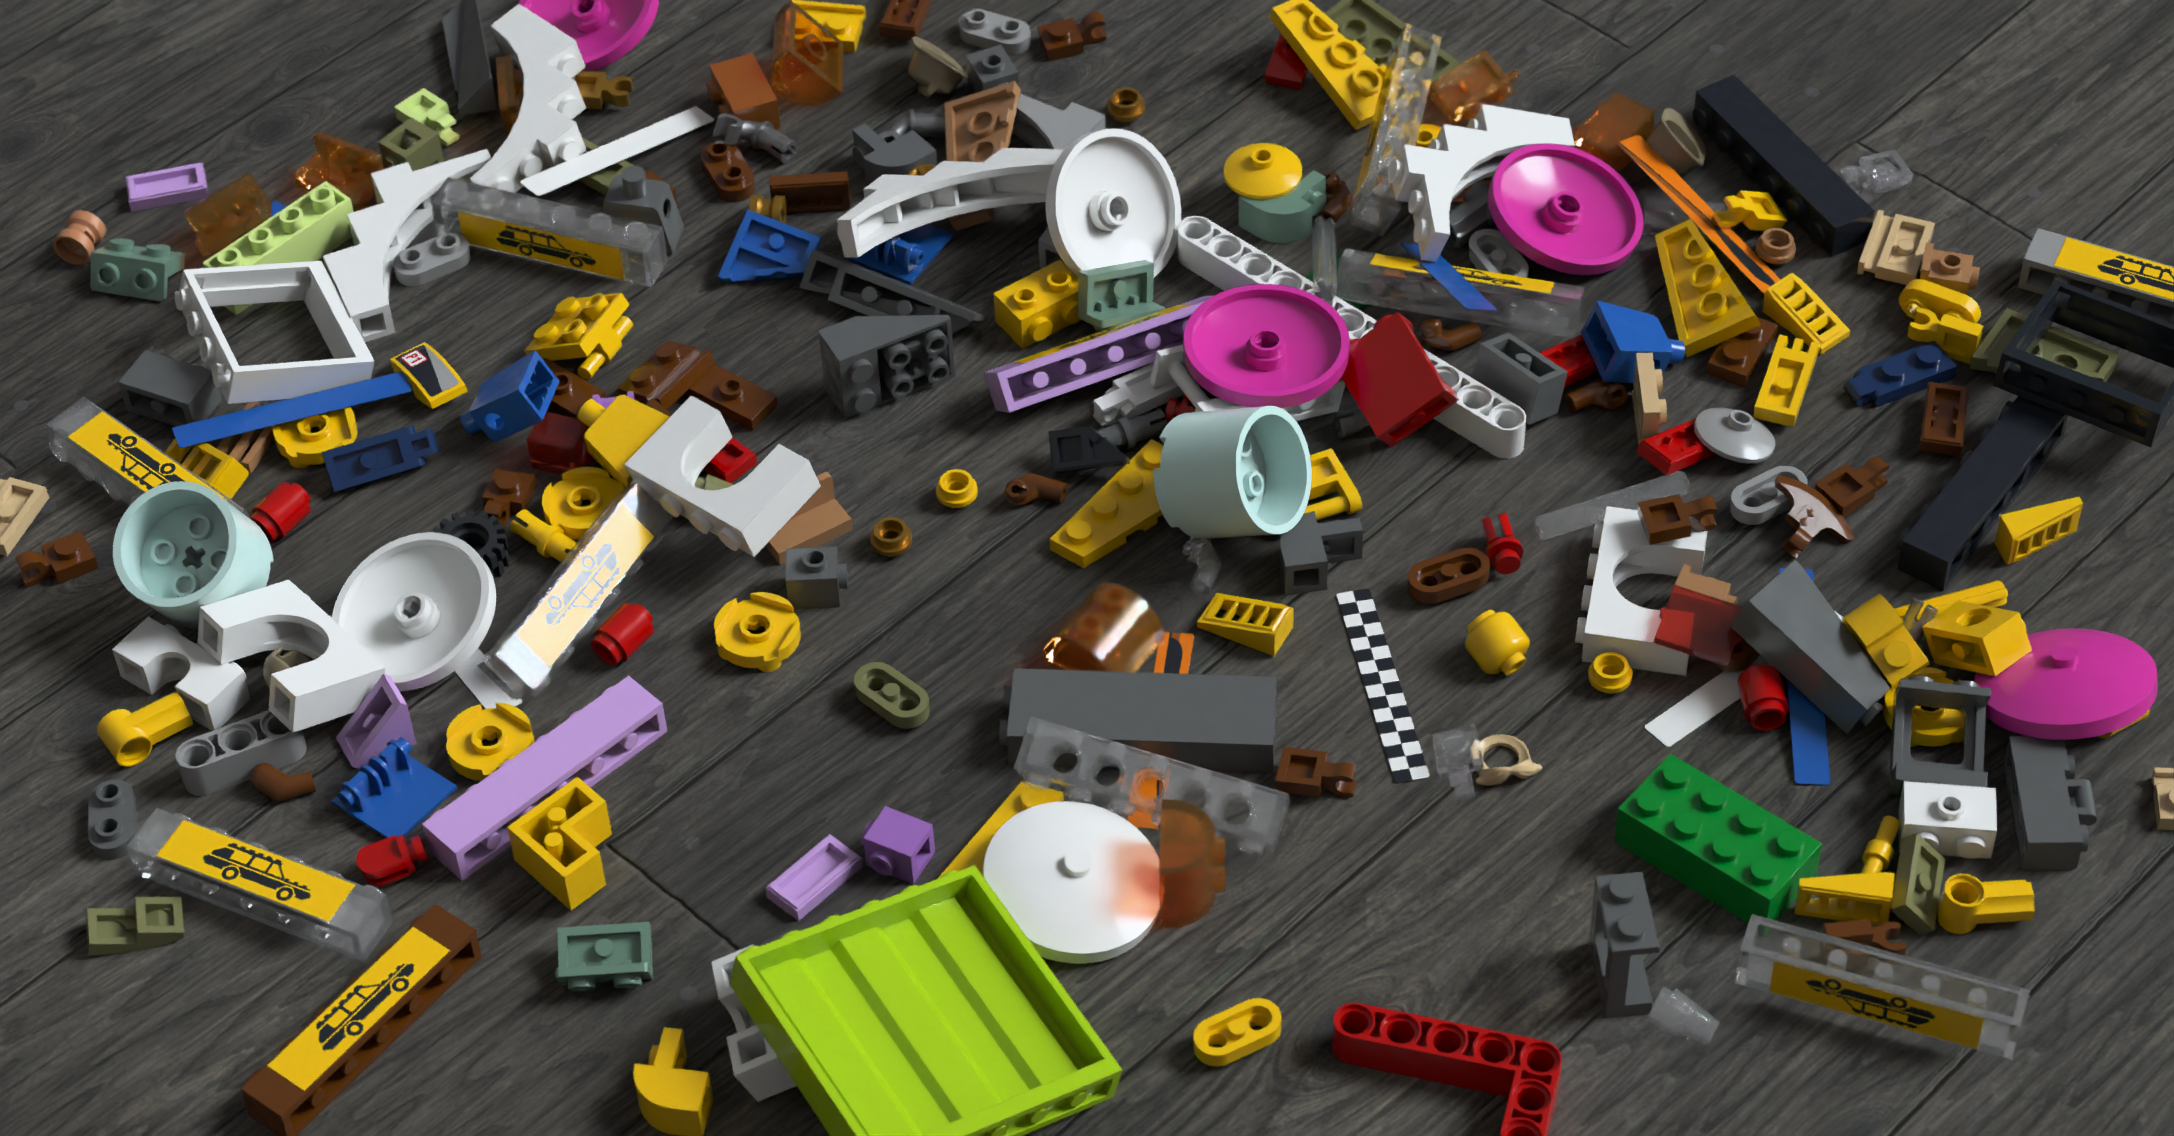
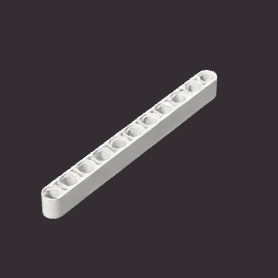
M1190 216L1184 218L1178 224L1179 262L1224 291L1254 284H1276L1304 290L1321 298L1340 314L1347 326L1350 341L1357 338L1360 339L1371 331L1377 322L1372 317L1207 218ZM1424 349L1441 379L1452 387L1459 401L1433 419L1496 457L1509 459L1520 455L1524 450L1526 414L1524 410Z

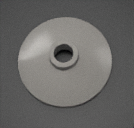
M1710 408L1699 413L1695 420L1694 431L1701 443L1712 452L1726 459L1741 463H1759L1767 460L1775 449V439L1769 429L1745 411L1729 408Z

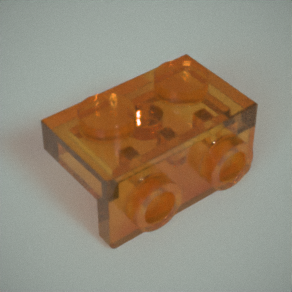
M1486 49L1429 84L1425 92L1448 121L1455 126L1464 119L1468 121L1475 119L1482 104L1487 105L1494 101L1498 105L1505 101L1515 91L1512 85L1520 74L1516 69L1505 74Z
M320 131L313 136L316 153L294 174L296 187L310 192L326 181L349 197L354 209L361 210L375 195L371 173L384 169L381 155L371 149H366L341 138Z
M246 173L186 209L184 215L196 232L195 245L205 257L213 251L215 254L233 243L234 239L251 231L271 217L272 203L253 175Z

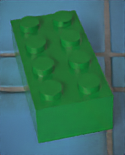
M1671 753L1618 808L1614 840L1618 845L1763 933H1766L1797 899L1800 878H1813L1817 876L1822 843Z

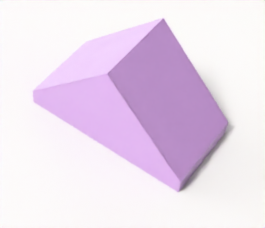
M383 674L336 737L350 764L355 768H360L364 764L369 765L368 760L372 756L379 758V754L387 747V743L391 739L398 740L402 737L411 746L416 744L408 706L390 675Z

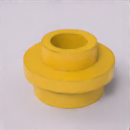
M952 469L945 472L936 485L938 501L951 508H961L971 504L978 494L976 481L967 471L961 469Z
M1605 652L1598 655L1591 663L1588 679L1591 685L1601 692L1618 693L1625 690L1631 684L1632 668L1628 664L1627 659L1621 654Z

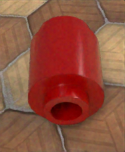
M281 482L252 509L253 515L249 518L261 528L269 543H272L276 538L283 539L311 513L309 505L311 499L300 485L296 483L290 485L289 483Z
M623 603L595 631V638L591 641L593 651L600 659L611 666H616L620 661L626 662L654 633L651 614L640 604Z
M1764 664L1750 666L1740 674L1737 680L1745 718L1756 730L1771 731L1777 729L1786 721V715L1789 710L1781 674L1773 666Z

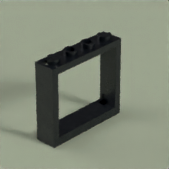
M2055 279L2002 352L1993 386L2151 448L2174 413V380L2160 402L2157 403L2031 353L2054 322L2174 368V324ZM2058 291L2070 295V298L2064 295L2057 298Z

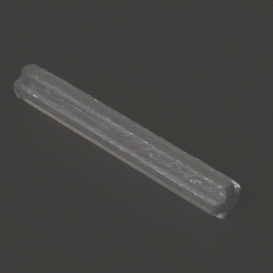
M1319 216L1315 219V226L1312 228L1313 292L1315 296L1319 298L1324 297L1327 301H1331L1335 298L1334 291L1337 290L1335 223L1332 218L1324 220L1322 216Z
M1677 471L1670 475L1642 482L1534 518V532L1539 540L1545 541L1594 525L1596 522H1603L1607 506L1638 510V502L1680 494V497L1689 493L1690 482L1683 471Z

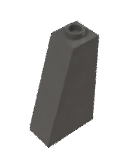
M1796 560L1752 597L1729 625L1846 734L1859 722L1867 727L1884 709L1879 701L1888 692L1890 687L1807 572Z

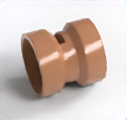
M84 210L74 211L67 219L65 229H62L54 239L53 247L59 257L71 264H86L91 258L94 246L100 244L106 234L105 225L95 214Z

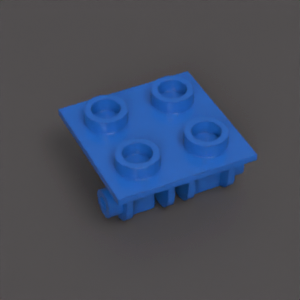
M925 224L876 245L858 258H844L912 285L950 241L953 234Z
M400 737L398 740L391 739L387 743V747L379 754V758L372 756L368 760L369 766L362 765L359 768L358 774L349 782L345 781L341 784V791L331 803L384 838L401 834L405 837L457 789V785L410 757L408 753L412 751V746L406 739Z

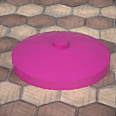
M520 0L518 4L575 39L586 67L582 71L592 72L619 60L643 39L655 19L659 0Z
M1544 143L1519 148L1501 161L1489 185V209L1495 224L1503 236L1518 251L1531 260L1559 272L1574 275H1596L1611 271L1619 267L1631 256L1642 235V209L1630 185L1604 161L1573 147Z
M1254 284L1226 290L1202 303L1193 312L1186 324L1183 355L1191 376L1200 386L1216 397L1246 407L1276 406L1285 408L1308 402L1323 395L1340 380L1348 364L1350 340L1347 326L1340 314L1321 298L1294 287L1276 284Z
M2054 629L2028 634L2032 651L1997 676L1977 672L1975 675V683L1979 687L1991 688V697L1986 705L1987 718L2011 732L2049 740L2089 738L2121 729L2143 716L2153 705L2158 692L2156 664L2145 649L2119 635L2090 629Z

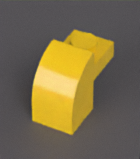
M1877 594L1841 618L1843 624L1866 656L1871 658L1891 688L1897 686L1901 679H1907L1929 665V660L1905 628L1903 620L1881 594Z
M664 1027L659 1045H653L650 1050L648 1065H634L633 1074L640 1110L650 1125L664 1133L679 1136H704L713 1102L709 1072L685 1070L687 1053L682 1029Z

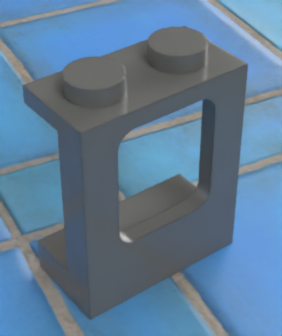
M1912 676L1900 680L1893 699L1889 776L1890 795L1901 796L1904 781L1987 787L1988 772H1983L1986 705L1991 697V688L1979 687L1977 683L1972 681H1956L1952 684L1938 683L1926 676ZM1915 706L1955 709L1963 713L1964 739L1962 763L1953 765L1917 761L1912 758L1910 754L1912 709Z
M1642 872L1595 876L1589 947L1605 1018L1651 1014L1653 1002L1642 954L1659 953L1660 946Z

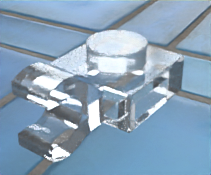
M1895 149L1860 157L1858 166H1847L1840 171L1847 184L1858 195L1867 187H1871L1875 194L1911 186L1913 173Z
M1475 724L1432 734L1436 769L1440 778L1449 777L1451 787H1455L1457 801L1475 797L1471 772L1484 769L1480 737Z

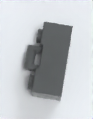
M2009 736L2003 766L2021 871L2073 870L2078 866L2081 852H2087L2089 835L2087 826L2097 822L2091 783L2086 779H2074L2075 758L2073 754H2067L2064 740ZM2069 797L2075 798L2076 806H2071Z

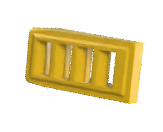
M1790 273L1765 291L1762 312L1797 338L1803 339L1804 343L1810 346L1811 342L1820 343L1818 352L1820 355L1850 336V329L1795 274ZM1811 318L1814 319V320L1811 321L1810 323H1807V322H1806V321H1808V320L1811 319ZM1823 327H1825L1826 329H1828L1826 332L1822 333L1821 335H1818V334L1816 333L1817 331H1819V330L1822 329Z
M175 438L164 455L179 464L189 449L193 447V450L181 467L225 498L223 499L227 502H230L248 477V470L233 457L206 442L180 448Z
M2080 497L2001 514L1994 544L2005 563L2017 562L2076 532L2083 502Z
M1216 593L1197 621V627L1275 656L1293 629L1294 609L1279 603ZM1220 609L1227 611L1223 618L1215 617ZM1235 614L1240 616L1238 621L1232 620ZM1249 619L1254 621L1253 624L1247 622L1249 621Z
M1876 872L1800 878L1795 914L1839 921L1870 919L1871 925L1880 926L1887 923L1893 898L1894 873ZM1811 895L1820 896V898L1810 899Z

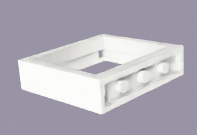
M322 261L183 270L180 289L175 291L176 307L179 311L183 312L187 320L189 334L195 336L199 344L201 358L204 362L208 363L212 371L214 385L221 389L228 404L291 399L371 379L374 359ZM304 300L334 359L239 366L210 307Z

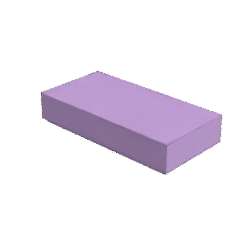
M203 162L126 177L128 199L132 212L209 198Z
M829 834L765 887L767 898L799 921L863 867L862 858Z

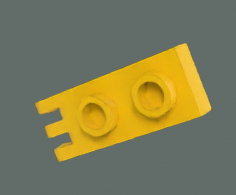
M1779 334L1754 407L1753 418L1794 427L1818 356L1820 343L1811 342L1808 352H1803V339L1795 338L1792 349L1786 348L1788 336Z

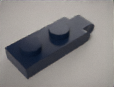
M1930 341L1858 369L1854 373L1853 378L1844 384L1843 388L1858 406H1864L1872 402L1876 406H1882L1926 389L1928 382L1942 383L1955 378L1957 366L1935 341Z
M414 425L327 450L321 452L333 492L425 465L424 456L437 453L439 449L432 428L416 433Z

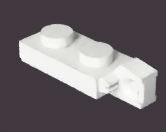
M1153 362L1114 380L1113 387L1105 392L1106 395L1093 401V417L1104 427L1115 423L1117 419L1122 417L1132 419L1133 416L1137 417L1167 403L1170 397L1178 398L1185 394L1176 382L1153 387L1150 383Z

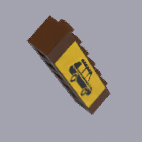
M434 904L422 916L415 918L405 933L391 946L385 947L364 972L352 978L345 986L344 991L327 1007L318 1010L312 1021L294 1038L288 1039L281 1046L279 1052L262 1069L256 1070L249 1076L245 1085L241 1088L249 1116L278 1136L299 1135L482 957L476 929L437 904Z

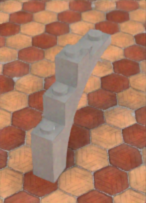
M1020 93L1012 133L1016 134L1034 149H1065L1071 142L1084 134L1104 130L1105 115L1073 102L1063 111ZM1047 227L1038 240L1040 269L1058 260L1063 262L1052 242Z

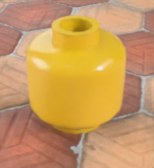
M1488 610L1475 618L1466 628L1468 633L1465 640L1466 650L1485 673L1493 675L1503 671L1508 676L1518 671L1526 663L1527 659L1524 655L1529 648L1530 639L1509 613H1496L1494 610Z

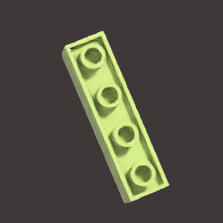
M325 181L204 261L203 267L216 268L318 261L324 255H327L352 238L347 214L354 212L351 199ZM252 304L228 305L224 307L238 315Z

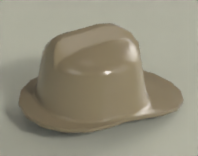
M912 37L911 41L915 49L908 67V74L918 83L919 93L926 97H929L934 92L947 96L964 78H969L965 75L962 67L943 50L922 38Z
M1666 108L1663 110L1660 122L1648 136L1646 142L1678 175L1683 174L1698 164L1702 166L1706 157V148L1697 131L1674 109Z

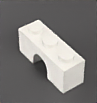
M147 617L112 649L120 676L151 695L166 683L181 680L175 688L191 714V718L212 731L221 728L251 700L246 684L247 676L237 663L231 661L220 664L198 642L196 644L183 637L173 626L169 624L162 625L150 617Z
M745 947L711 963L718 998L729 1011L738 1032L727 1037L734 1076L759 1102L797 1085L729 985L735 956L748 948Z

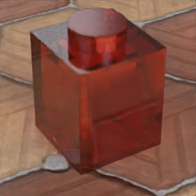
M546 412L543 421L535 424L526 439L531 467L562 475L571 469L584 467L585 464H589L593 457L587 449L583 436L590 427L578 419Z

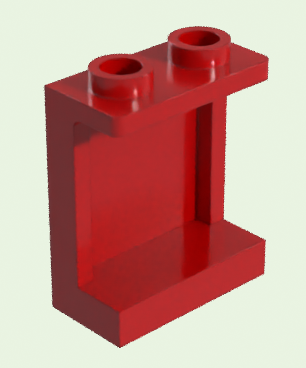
M1399 312L1382 317L1374 324L1371 331L1360 339L1357 338L1350 341L1348 364L1341 377L1377 438L1391 447L1459 401L1452 387L1441 379L1413 333L1415 328L1411 321Z

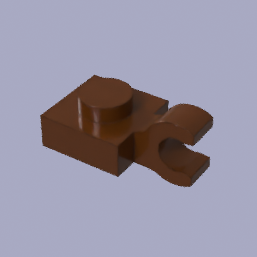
M1092 12L1086 15L1077 25L1074 18L1037 26L1038 38L1047 60L1052 61L1084 53L1085 44H1098L1107 40L1104 29L1101 27L1105 25V21L1101 12Z
M1879 456L1871 458L1857 470L1846 463L1815 482L1814 489L1827 498L1843 517H1846L1872 501L1875 497V491L1880 490L1888 483V480L1881 474L1889 469V465Z
M495 469L482 496L484 512H487L488 517L494 515L498 518L499 524L502 523L506 529L511 513L517 514L521 510L527 509L537 488L535 475Z
M1680 494L1638 502V516L1649 545L1691 537V527L1698 531H1709L1717 527L1713 516L1714 513H1717V507L1713 497L1710 496L1701 497L1687 503L1682 502Z
M81 531L41 545L43 554L28 551L15 557L21 569V572H19L20 577L26 587L37 585L51 576H54L59 584L98 569L96 557Z
M1284 747L1275 779L1276 792L1320 797L1322 787L1339 797H1354L1357 780H1354L1356 765L1346 762L1328 763V752Z
M1870 919L1824 923L1819 948L1823 966L1838 964L1850 966L1859 962H1868L1870 953L1877 954L1887 961L1904 959L1907 948L1906 943L1895 944L1887 941L1899 939L1900 923L1887 922L1872 927Z

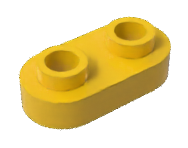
M1911 280L1899 296L1900 307L1913 319H1915L1917 308L1931 310L1936 314L1939 321L1943 314L1973 323H1978L1981 317L1980 307L1974 299L1927 280Z
M1253 998L1200 1022L1194 1030L1193 1043L1195 1055L1207 1065L1224 1066L1274 1043L1280 1036L1281 1012L1273 1002L1263 998ZM1254 1026L1264 1027L1260 1030L1252 1029ZM1213 1045H1221V1046H1223V1047L1214 1048V1047H1211V1046H1213Z

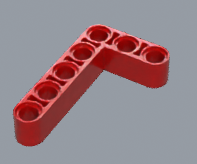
M1348 1003L1336 1010L1333 1018V1052L1340 1061L1365 1068L1509 1097L1500 1136L1549 1135L1560 1087L1562 1055L1554 1044L1544 1040L1361 1003Z

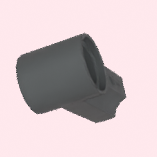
M1479 181L1475 183L1466 193L1463 203L1449 212L1450 236L1445 244V247L1448 249L1461 248L1469 242L1471 235L1479 230L1490 228L1499 231L1489 209V184Z

